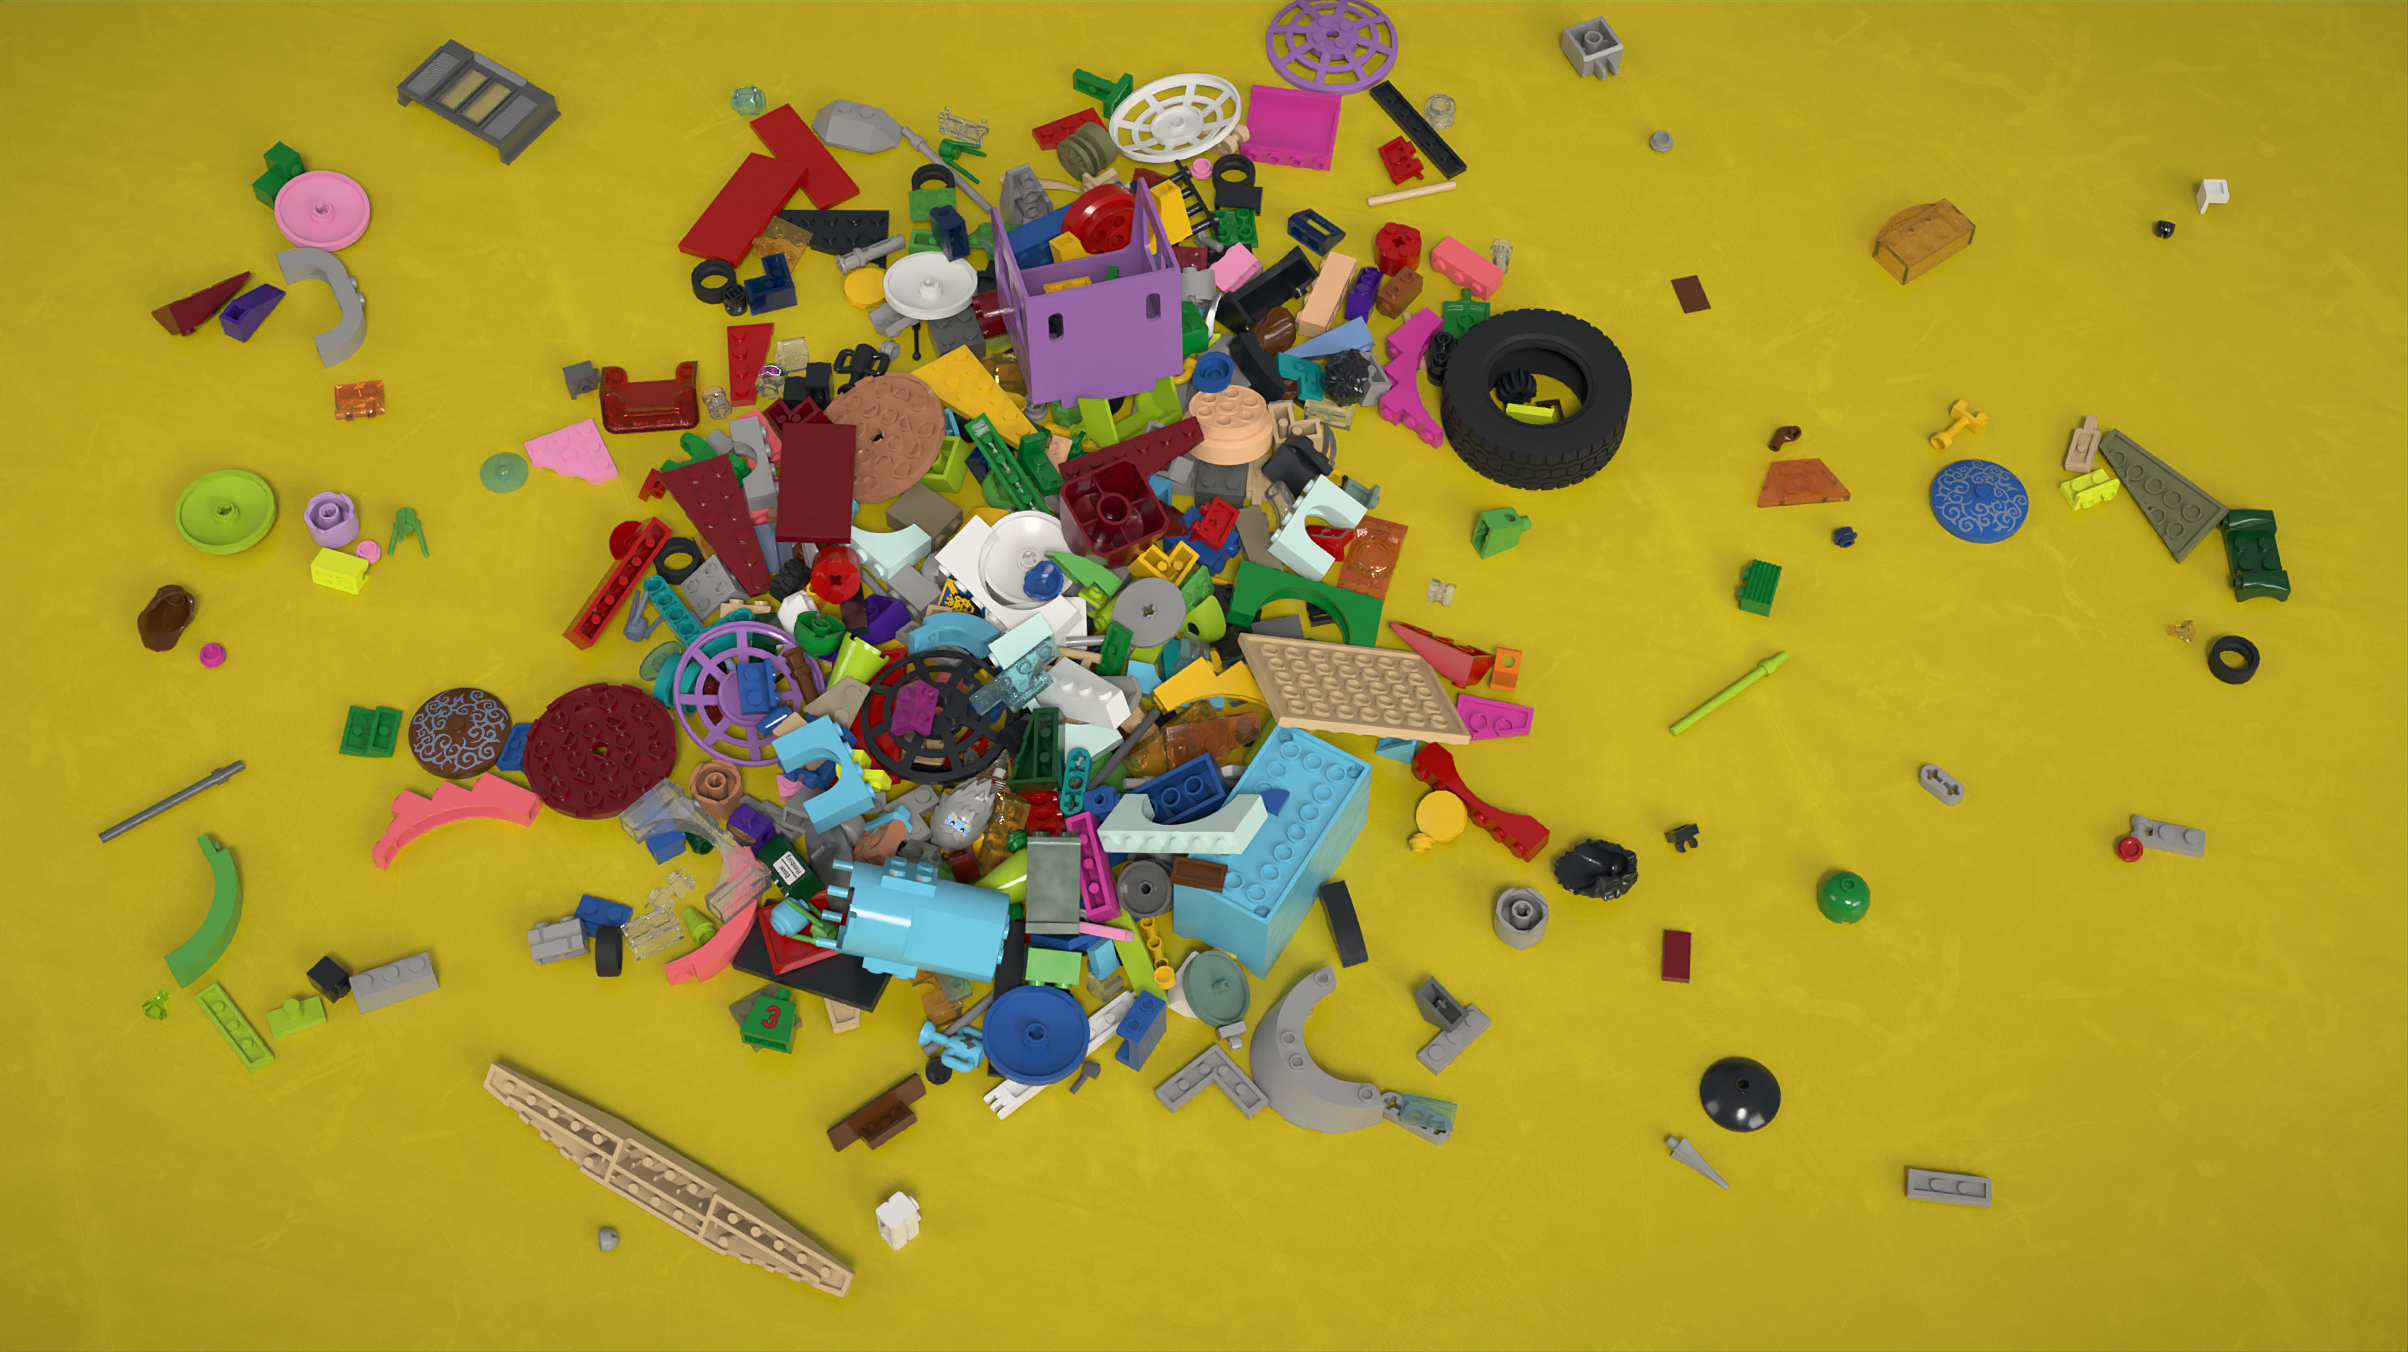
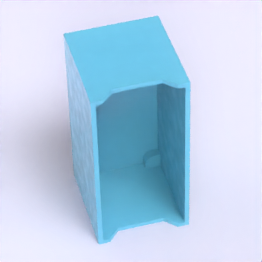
M1277 725L1219 810L1228 805L1237 794L1260 795L1268 790L1283 789L1290 792V797L1278 817L1267 812L1268 818L1242 854L1189 853L1187 858L1228 865V872L1223 893L1174 884L1173 933L1183 938H1196L1212 947L1237 956L1236 960L1242 962L1253 975L1265 980L1319 897V887L1327 885L1367 823L1372 765L1297 727L1284 728Z

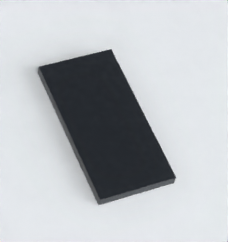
M767 899L763 907L777 902ZM758 916L731 963L735 970L873 1013L893 975L886 972L881 974L872 973L867 968H862L863 957L844 953L775 975Z

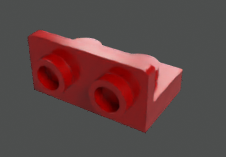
M1401 135L1378 148L1396 186L1415 175L1420 180L1424 179L1422 174L1424 166L1418 157L1415 158L1414 154L1417 151L1411 141L1406 142Z
M1216 496L1210 502L1206 500L1200 507L1198 512L1201 515L1189 527L1188 531L1191 534L1187 541L1192 543L1195 539H1198L1218 552L1229 535L1240 511Z
M1308 525L1305 527L1310 539L1334 557V561L1342 562L1345 559L1344 547L1354 538L1353 529L1320 525Z

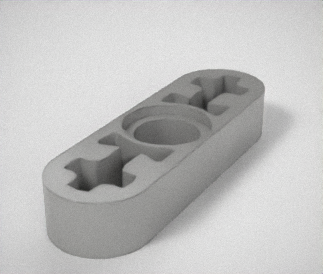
M1387 1092L1381 1096L1384 1103L1383 1118L1435 1145L1445 1144L1449 1140L1451 1125L1447 1119L1395 1092ZM1391 1102L1396 1103L1395 1108L1392 1107L1391 1110L1386 1109L1387 1104L1389 1105ZM1403 1107H1405L1403 1117H1400V1111L1402 1112ZM1411 1113H1418L1421 1115L1422 1121L1419 1124H1412L1408 1121L1407 1116ZM1427 1120H1430V1124L1427 1125V1129L1425 1130L1424 1128L1426 1126ZM1439 1127H1442L1443 1133L1440 1132L1438 1135H1435L1434 1129L1437 1130Z

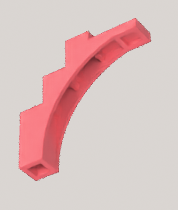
M486 772L480 780L478 779L474 783L472 792L444 781L442 786L434 791L431 801L404 789L400 797H397L391 806V812L395 821L388 825L382 840L375 844L372 857L376 867L386 871L399 850L409 842L433 828L458 820L495 818L512 821L529 828L542 809V805L535 793Z

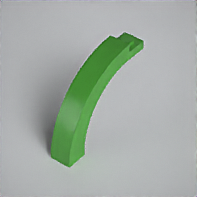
M206 834L197 838V841L214 873L215 893L211 909L206 920L194 936L180 948L164 957L181 989L207 972L225 952L237 930L243 905L241 880L228 849L225 848L221 851L216 840L211 843Z

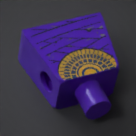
M742 804L727 821L726 839L741 849L750 846L754 857L763 861L757 852L777 836V832L770 819L755 811L754 808Z

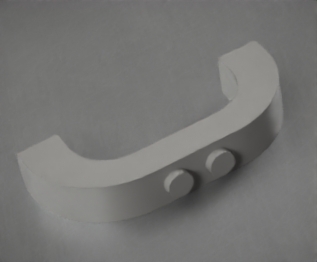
M302 247L276 254L279 266L288 285L305 279L324 281L330 286L343 313L342 320L334 329L313 337L325 368L337 365L351 357L362 345L367 331V323L362 309L365 302L361 292H355V289L358 288L353 275L348 277L342 263L334 255L321 249Z

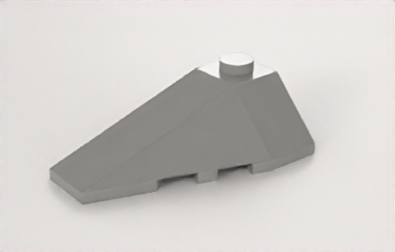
M1028 163L1006 171L1000 197V212L1004 222L1020 224L1023 218L1032 219L1033 221L1053 212L1051 200Z

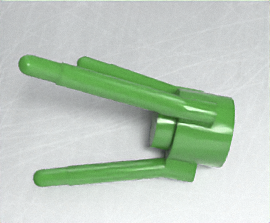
M409 508L397 510L396 522L393 523V533L389 545V556L393 555L398 532V541L403 543L404 534L411 533L413 529L416 530L424 557L429 556L421 531V521L415 519L414 510Z
M786 899L785 902L813 923L810 929L813 937L801 934L787 937L812 943L815 946L817 936L836 939L838 935L837 925L830 920L821 919L822 913L811 902L807 901L806 904L810 911L819 919L792 900Z

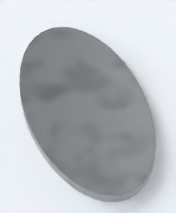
M808 818L805 829V843L814 873L825 885L824 888L827 891L829 885L853 890L854 887L849 886L852 872L832 868L834 859L854 864L853 850L841 825H837L818 835L811 820Z

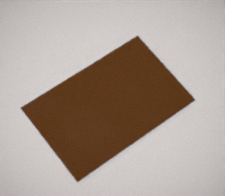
M1697 275L1671 280L1685 314L1711 309Z

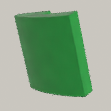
M350 706L339 754L370 758L392 757L402 711L379 706L376 707V711Z

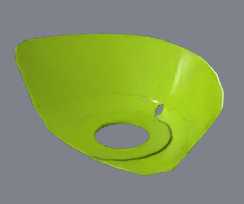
M1213 595L1209 596L1186 615L1185 621L1179 630L1180 634L1199 644H1208L1223 637L1226 631L1225 617L1216 597ZM1189 622L1197 626L1199 630L1198 636L1188 630L1187 625Z

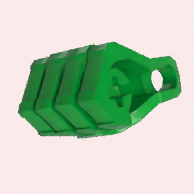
M686 432L680 438V446L692 458L690 461L681 463L666 460L660 467V472H667L717 456L708 442L692 433ZM730 452L728 456L741 489L744 486L742 479L751 473V469L741 458Z

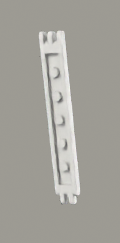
M1126 990L1088 1019L1090 1042L1086 1056L1116 1034L1117 1027L1138 998L1135 990L1132 993ZM1007 1079L987 1094L983 1100L986 1104L992 1103L990 1108L993 1112L1002 1108L997 1113V1116L1002 1120L1048 1085L1028 1086Z

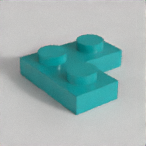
M1278 352L1274 358L1281 377L1297 381L1298 399L1320 405L1323 400V388L1320 379H1322L1321 364Z

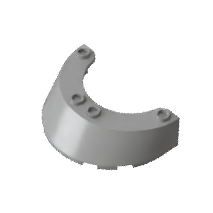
M1331 965L1305 977L1264 1015L1254 1032L1251 1042L1250 1069L1254 1084L1269 1099V1108H1273L1282 1115L1285 1121L1302 1129L1306 1127L1320 1130L1326 1134H1337L1382 1123L1384 1103L1376 1086L1370 1083L1346 1082L1328 1075L1313 1062L1306 1050L1303 1037L1306 1018L1313 1014V1007L1322 998L1332 993L1336 987V977Z

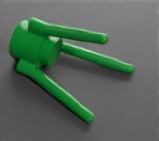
M948 138L943 139L938 150L939 156H942L947 164L951 165L968 179L979 184L980 181L952 160L958 159L962 152L986 157V153L973 150V148L980 149L981 145L953 141Z

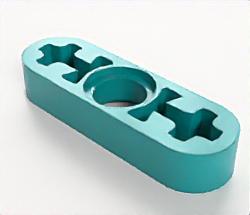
M1075 748L1067 756L1060 800V809L1066 819L1084 813L1083 792H1088L1092 770L1091 756L1084 748ZM1079 757L1084 758V760L1080 763L1081 771H1077L1078 767L1075 762L1079 760ZM1074 779H1081L1083 781V785L1078 789L1069 787ZM1072 797H1075L1077 807H1074L1073 811H1069L1068 808L1072 806L1073 802Z

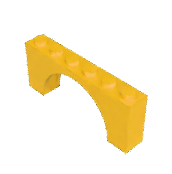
M1168 179L1150 188L1149 192L1170 244L1173 245L1181 242L1186 237L1192 235L1180 187ZM1148 218L1149 248L1151 254L1154 255L1157 253L1156 237ZM1069 231L1048 241L1055 263L1095 255L1086 252L1080 240Z

